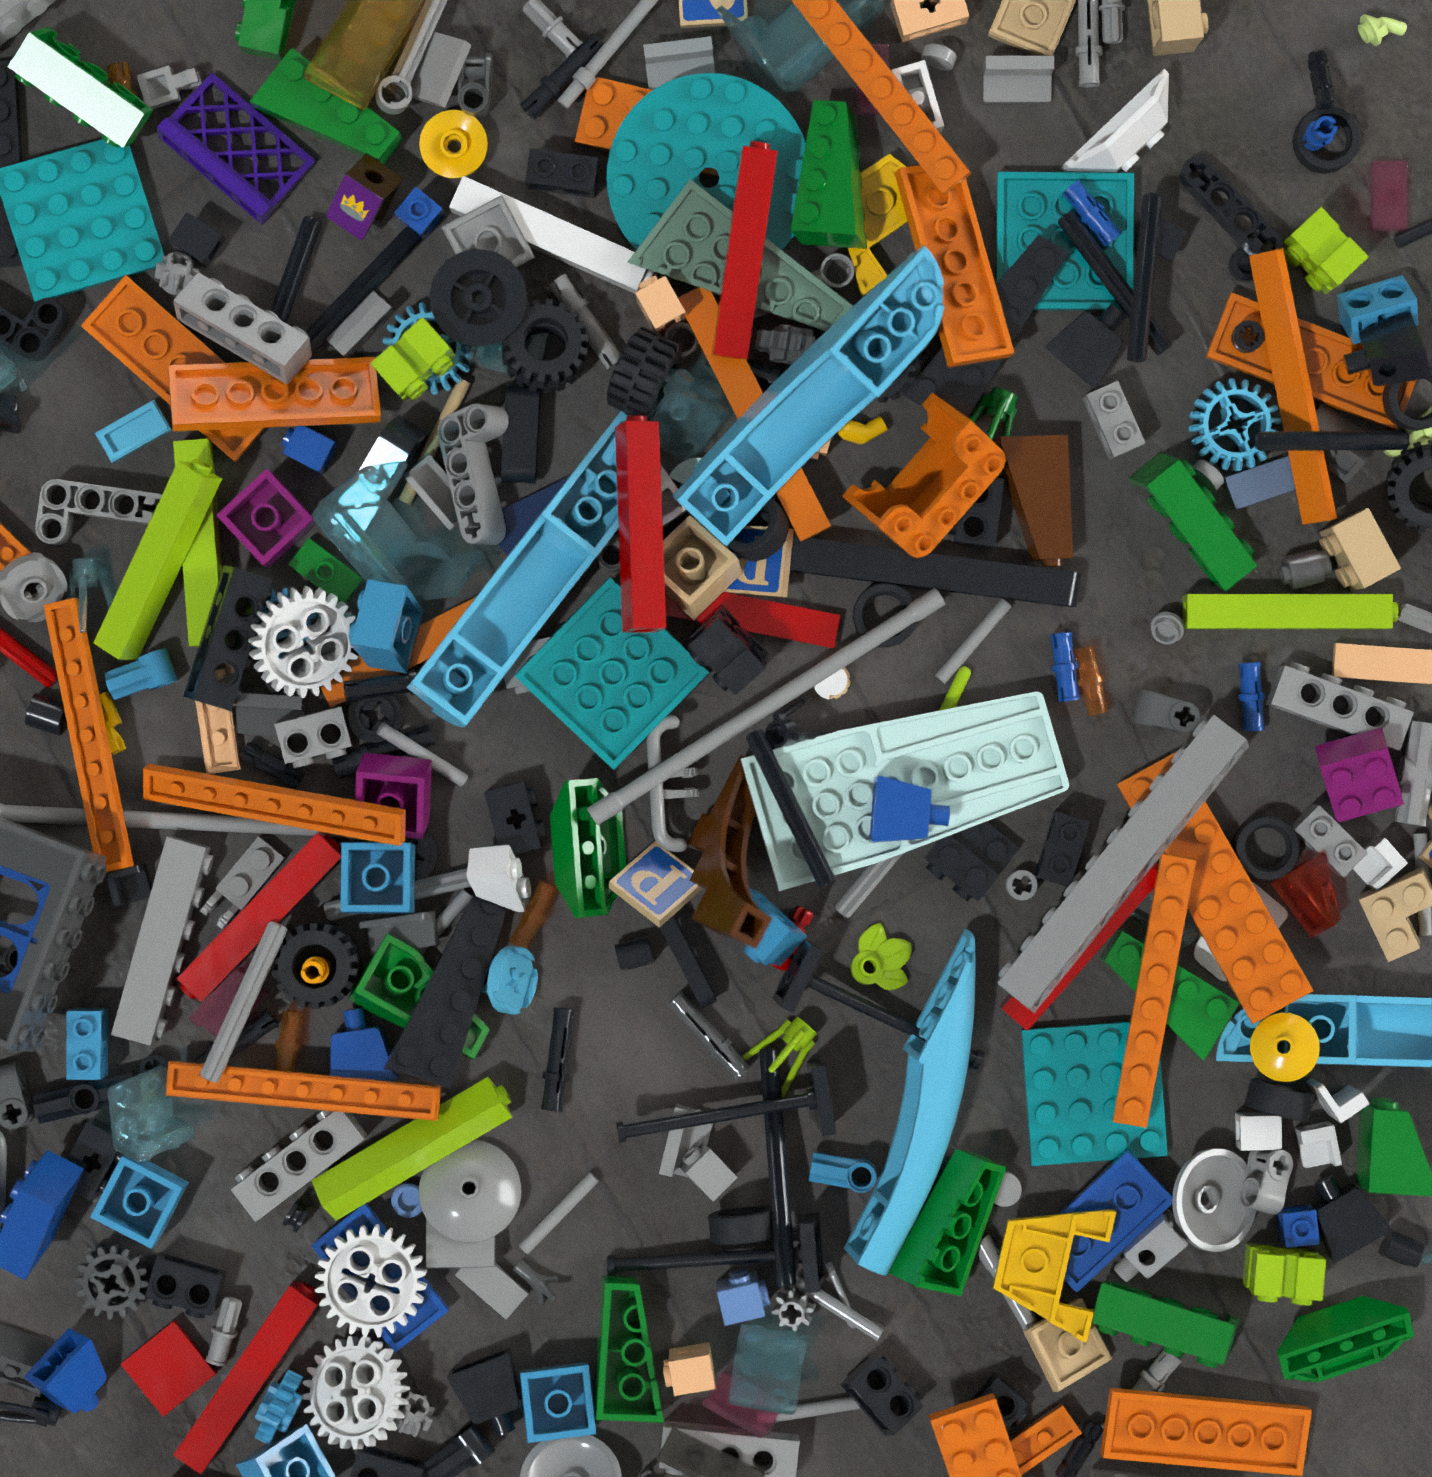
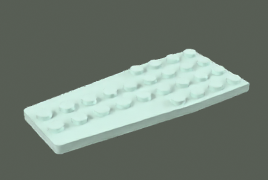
M1031 692L844 729L816 737L813 740H805L788 747H780L773 750L834 875L879 863L1066 791L1069 787V781L1044 696L1040 692ZM752 755L740 759L778 891L815 881L755 756ZM883 776L932 789L931 804L950 806L949 825H929L928 838L869 843L874 777Z

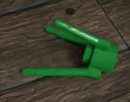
M993 387L990 396L983 394L978 407L969 419L975 424L983 411L987 409L985 414L992 419L987 436L992 440L999 422L1005 421L1002 437H1009L1013 420L1018 410L1014 407L1018 397L1010 391Z

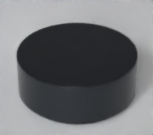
M1239 248L1231 255L1228 267L1231 275L1236 280L1250 282L1254 280L1249 259L1250 255L1243 248Z

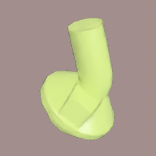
M1366 14L1360 17V25H1358V32L1363 41L1367 44L1372 43L1374 46L1380 45L1382 37L1387 35L1388 32L1402 36L1407 29V24L1389 17L1376 18Z

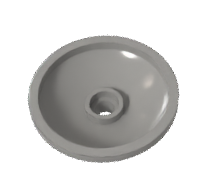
M473 1140L423 1170L419 1183L420 1205L428 1222L443 1236L463 1243L485 1241L501 1233L515 1217L521 1200L520 1177L512 1160L501 1149L485 1141ZM469 1182L476 1186L475 1192L471 1195L463 1192V1186Z
M1219 1148L1202 1150L1187 1160L1176 1178L1172 1196L1174 1218L1183 1237L1198 1249L1209 1252H1222L1233 1248L1247 1235L1255 1219L1256 1210L1243 1207L1239 1200V1191L1243 1184L1247 1164L1234 1152Z
M586 1435L541 1441L526 1457L520 1477H622L619 1462L612 1450L598 1438Z

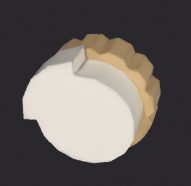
M844 667L815 685V691L821 697L828 700L841 697V695L848 691L847 688L850 686L851 681L849 680L848 670Z

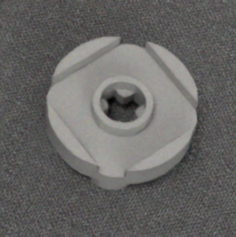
M38 552L19 557L10 562L4 570L0 571V604L9 616L17 620L18 618L22 620L27 619L29 622L45 620L46 616L43 605L62 601L64 590L67 592V581L61 569L54 561ZM29 583H40L36 586L37 592L31 595L30 592L24 593Z

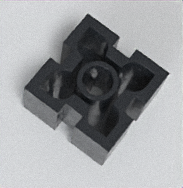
M722 603L691 631V639L688 647L691 649L689 651L690 656L701 667L706 664L716 672L712 678L722 690L727 691L729 689L736 696L766 669L767 662L765 660L767 659L768 652L750 633L748 634L741 627L740 622Z

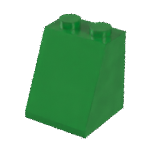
M1371 1097L1370 1104L1361 1109L1359 1114L1355 1183L1369 1193L1432 1196V1172L1409 1112L1399 1107V1102L1391 1101V1098Z

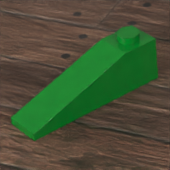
M387 933L364 968L348 1000L385 1020L405 1028L433 970L416 949ZM475 1013L461 1054L471 1060L475 1059L490 1030Z

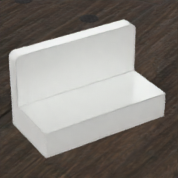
M1312 1078L1306 1081L1326 1113L1340 1123L1370 1104L1361 1091L1350 1085L1331 1096L1323 1084Z

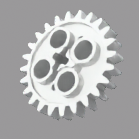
M304 586L302 595L294 587L290 588V598H286L280 592L277 593L279 601L277 605L266 601L270 611L267 614L257 612L259 618L263 620L261 625L251 624V628L258 633V636L248 638V642L257 647L249 652L253 659L259 660L255 663L254 668L258 672L264 671L261 678L266 683L272 681L271 686L276 691L284 687V693L288 696H292L295 689L301 698H305L308 689L315 696H319V686L322 685L328 691H331L330 681L333 678L340 683L343 682L339 674L341 670L352 671L351 667L346 664L347 660L358 659V656L351 651L353 647L349 641L351 626L349 624L356 617L351 612L345 613L348 605L343 601L337 603L338 597L330 593L326 597V591L319 587L314 595L312 589L308 586ZM318 612L316 623L307 626L306 620L311 613ZM328 626H331V630L328 631V632H325V631L327 630ZM288 629L287 638L283 642L277 643L276 636L278 632ZM307 636V645L305 647H301L304 644L302 639ZM332 641V650L328 654L321 655L322 646L326 642ZM281 652H285L283 653L281 658H278V655ZM303 658L302 667L297 671H291L292 663L296 659Z
M379 1224L375 1225L372 1233H368L366 1226L362 1225L358 1236L350 1228L346 1232L347 1241L337 1236L334 1241L338 1249L327 1246L324 1251L330 1259L321 1258L318 1262L321 1267L326 1269L315 1274L316 1279L324 1281V1284L318 1286L315 1292L326 1294V1297L320 1301L319 1305H330L331 1309L326 1317L331 1318L338 1315L340 1319L337 1327L340 1328L346 1322L349 1323V1334L351 1335L357 1327L362 1328L363 1338L367 1337L370 1329H374L377 1337H381L384 1326L391 1333H394L396 1330L395 1321H398L403 1326L407 1325L408 1320L405 1312L413 1316L416 1315L417 1309L412 1302L422 1303L424 1297L418 1294L417 1291L425 1290L427 1283L419 1281L418 1278L426 1275L427 1269L416 1267L423 1257H412L411 1253L416 1245L411 1244L404 1247L402 1244L406 1235L402 1234L396 1240L393 1239V1228L391 1227L383 1235L380 1233ZM355 1251L366 1252L370 1258V1264L364 1267L356 1265L353 1261V1253ZM396 1263L402 1269V1276L397 1279L388 1277L384 1270L385 1265ZM347 1268L361 1277L344 1274L342 1270ZM370 1273L376 1275L375 1282L379 1283L375 1284L373 1288L367 1287V1280L364 1279ZM344 1283L355 1285L358 1291L357 1297L352 1299L344 1297L340 1290L341 1285ZM383 1285L397 1287L400 1293H394ZM377 1295L385 1296L389 1300L390 1308L385 1311L376 1309L372 1302L373 1297Z
M348 1336L347 1342L345 1339L335 1340V1347L324 1346L326 1357L323 1355L314 1356L318 1364L317 1368H307V1371L313 1375L312 1380L303 1381V1384L310 1388V1393L302 1395V1399L311 1401V1405L304 1409V1413H314L315 1417L309 1424L310 1426L321 1425L317 1435L319 1437L329 1435V1444H338L340 1442V1448L350 1449L351 1445L353 1449H363L364 1444L367 1447L376 1446V1438L378 1440L388 1439L385 1429L389 1431H396L398 1429L393 1421L394 1418L405 1417L398 1409L399 1405L409 1404V1401L401 1398V1393L410 1390L409 1386L401 1385L400 1380L407 1376V1372H397L396 1369L402 1361L400 1359L390 1360L394 1350H382L383 1342L373 1341L371 1344L370 1337H361L359 1340L355 1336ZM370 1366L374 1370V1377L371 1382L367 1379V1370ZM340 1369L343 1374V1379L341 1383L338 1385V1383L336 1382V1373ZM358 1389V1395L354 1396L353 1391ZM371 1401L376 1406L375 1414L372 1417L368 1411ZM340 1404L344 1407V1416L341 1420L337 1414Z

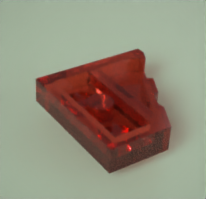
M1324 851L1294 867L1288 874L1282 878L1275 879L1271 883L1311 938L1335 926L1341 920L1329 864Z

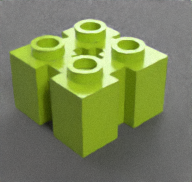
M1320 207L1283 241V249L1286 261L1294 268L1300 264L1308 273L1305 277L1306 282L1316 292L1322 290L1326 295L1339 286L1369 256L1351 237L1348 238L1339 229L1340 226Z
M422 317L395 344L390 345L370 364L404 401L409 398L414 401L428 389L425 382L431 376L436 374L440 378L453 367L454 363L451 360L456 355Z
M1246 1243L1242 1284L1249 1288L1251 1294L1257 1295V1300L1274 1303L1278 1302V1297L1285 1296L1291 1298V1303L1309 1306L1312 1305V1300L1323 1301L1326 1259L1318 1255L1319 1253L1314 1249L1274 1247L1273 1245Z

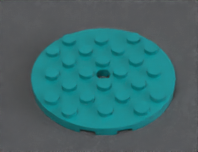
M701 73L679 77L666 82L644 96L631 109L618 128L612 142L607 164V190L610 206L618 226L629 243L636 250L690 179L732 211L741 148L749 146L750 141L768 143L770 144V150L778 151L765 238L783 250L794 236L791 232V225L806 145L804 136L790 112L779 100L758 85L745 79L719 73ZM705 168H713L719 174V182L712 188L704 187L699 181V175Z

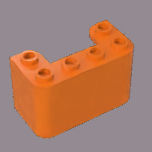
M933 392L921 405L927 411L928 420L927 424L924 423L920 429L930 438L885 489L874 480L871 483L872 487L867 489L859 488L852 484L842 495L847 502L875 527L915 558L927 556L932 552L1001 473L1006 461L1002 449L979 427Z

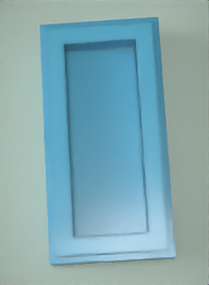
M152 400L99 430L95 435L111 463L114 464L172 431V428L156 400Z

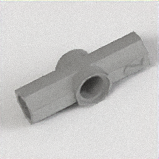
M1411 721L1409 724L1405 755L1401 757L1397 771V780L1404 805L1396 807L1394 822L1426 826L1430 793L1432 791V723Z

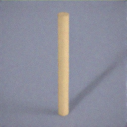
M462 379L460 384H455L418 461L427 453L433 458L435 457L440 447L437 432L438 425L445 416L458 411L471 383ZM407 482L398 500L411 506L417 492Z

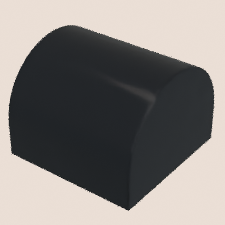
M35 693L26 712L25 725L60 736L66 719L63 701Z
M648 936L614 944L619 967L623 971L653 964L654 962Z
M1393 1230L1385 1235L1378 1253L1407 1267L1416 1268L1419 1266L1423 1255L1424 1243Z

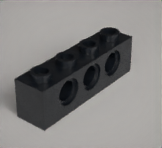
M223 566L183 697L232 711L233 705H236L241 697L242 686L240 682L243 672L249 669L252 657L249 655L252 644L248 642V638L258 636V633L251 628V624L261 625L262 623L257 612H262L263 607L267 606L266 601L271 599L272 587L270 585L272 579L235 567ZM243 597L247 604L246 610L241 615H238L235 610V604L238 599ZM234 630L236 642L232 647L228 648L225 644V637L229 631ZM224 663L226 675L223 679L217 681L215 669L219 664Z

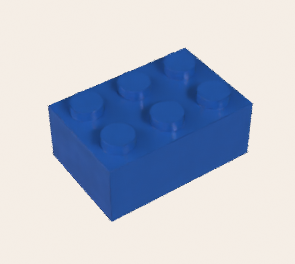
M48 1150L39 1161L33 1159L24 1175L25 1181L19 1178L10 1193V1198L14 1199L13 1204L9 1203L0 1218V1222L4 1224L3 1228H0V1268L23 1280L27 1279L53 1242L82 1175L83 1168Z

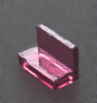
M241 966L236 968L189 1019L198 1028L203 1025L216 1038L246 971ZM263 987L249 1016L269 996V993Z
M727 1371L721 1373L715 1389L702 1402V1405L759 1438L770 1433L784 1405L782 1402Z

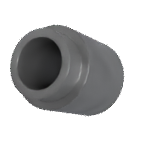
M1317 549L1285 556L1283 557V564L1278 566L1283 585L1288 584L1291 590L1324 582L1325 578L1332 576L1331 562L1325 550L1318 552Z

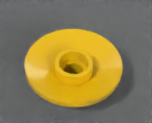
M446 110L436 114L425 124L420 135L419 147L425 164L434 173L445 178L457 179L472 174L481 166L487 154L488 140L482 124L474 116H469L461 110ZM452 141H458L461 143V148L457 152H451L448 149L449 144Z
M1277 1013L1268 1016L1257 1025L1251 1036L1250 1053L1255 1066L1262 1074L1276 1081L1290 1082L1306 1076L1313 1069L1319 1057L1320 1043L1316 1031L1308 1021L1295 1014ZM1282 1040L1288 1041L1291 1046L1290 1051L1286 1054L1280 1053L1277 1048L1278 1043Z

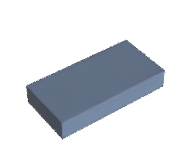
M1289 456L1224 478L1234 510L1296 490Z

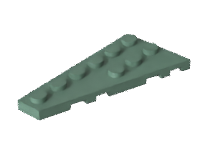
M690 179L627 263L720 295L732 211ZM765 238L755 308L826 332L853 305Z

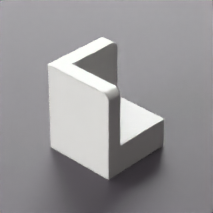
M1377 837L1364 849L1368 854L1353 870L1370 889L1379 890L1408 863L1386 838Z
M1235 1112L1236 1147L1241 1151L1280 1150L1282 1148V1117L1266 1112Z
M1326 1121L1295 1128L1303 1167L1310 1168L1329 1163L1334 1166L1342 1165L1336 1131L1332 1123Z

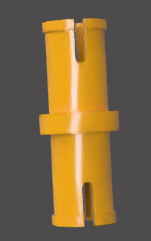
M310 957L302 966L301 977L307 983H322L329 976L331 964L325 957ZM312 966L317 967L320 974H317Z

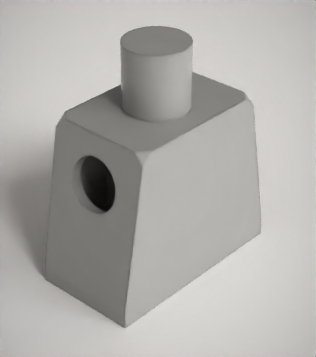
M1168 1209L1123 1249L1125 1257L1114 1266V1270L1124 1281L1128 1282L1139 1271L1146 1278H1150L1188 1245V1241L1177 1227L1174 1215Z

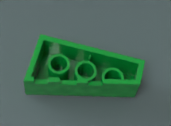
M243 0L242 7L245 8L243 20L238 22L235 32V41L239 42L238 46L241 51L246 54L281 61L285 54L296 0Z
M1159 452L1130 475L1128 479L1135 487L1140 486L1147 490L1151 495L1146 500L1148 504L1163 518L1166 519L1168 517L1171 520L1168 523L1169 530L1182 544L1186 545L1189 543L1191 548L1187 552L1214 586L1227 591L1257 567V564L1251 557L1255 553L1243 538L1238 540L1232 532L1235 525L1224 512L1219 514L1215 509L1213 503L1216 500L1211 492L1204 485L1198 486L1193 479L1196 473L1192 466L1185 459L1180 461L1177 458Z
M1117 929L1100 958L1135 993L1144 944ZM1177 965L1166 1025L1198 1058L1204 1061L1239 1002Z
M601 1275L593 1391L595 1419L664 1423L640 1285L635 1277Z
M1109 1280L1102 1282L1092 1318V1323L1098 1325V1331L1117 1336L1119 1331L1131 1335L1130 1341L1143 1346H1150L1151 1342L1164 1346V1352L1178 1357H1183L1184 1353L1196 1356V1362L1212 1368H1216L1217 1364L1224 1365L1229 1358L1240 1320L1239 1317L1228 1315L1227 1321L1217 1318L1218 1315L1211 1309L1199 1306V1308L1191 1307L1188 1310L1184 1308V1303L1176 1299L1158 1296V1299L1151 1298L1152 1294L1148 1291Z

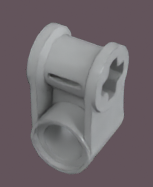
M1250 1151L1243 1184L1239 1191V1200L1243 1207L1271 1215L1281 1211L1285 1203L1288 1181L1293 1169V1160L1287 1151ZM1257 1159H1265L1266 1163L1258 1162ZM1275 1163L1283 1164V1167H1282V1168H1281V1167H1277V1166H1274V1164H1275Z

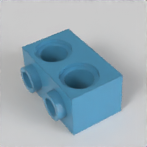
M1403 275L1337 294L1339 321L1352 344L1360 343L1359 334L1361 331L1407 313H1411L1415 325H1419L1417 298Z
M73 1008L67 1011L66 1080H101L108 1076L109 1008Z

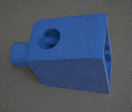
M883 776L874 777L869 843L928 838L929 825H949L950 806L931 804L932 789Z
M363 1007L344 1010L346 1030L336 1031L331 1034L330 1075L389 1081L396 1080L399 1077L398 1073L384 1069L391 1050L382 1025L366 1027Z
M68 1328L24 1377L53 1403L74 1414L80 1409L84 1412H89L97 1407L99 1398L96 1395V1391L105 1383L107 1376L91 1339Z

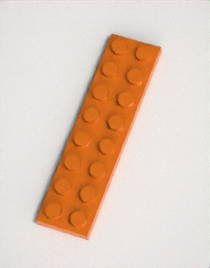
M1175 753L1117 784L1130 810L1138 800L1141 799L1144 802L1152 792L1150 786L1160 773L1166 774L1173 766L1171 760ZM1205 801L1164 853L1196 859L1187 911L1251 1024H1254L1314 990Z

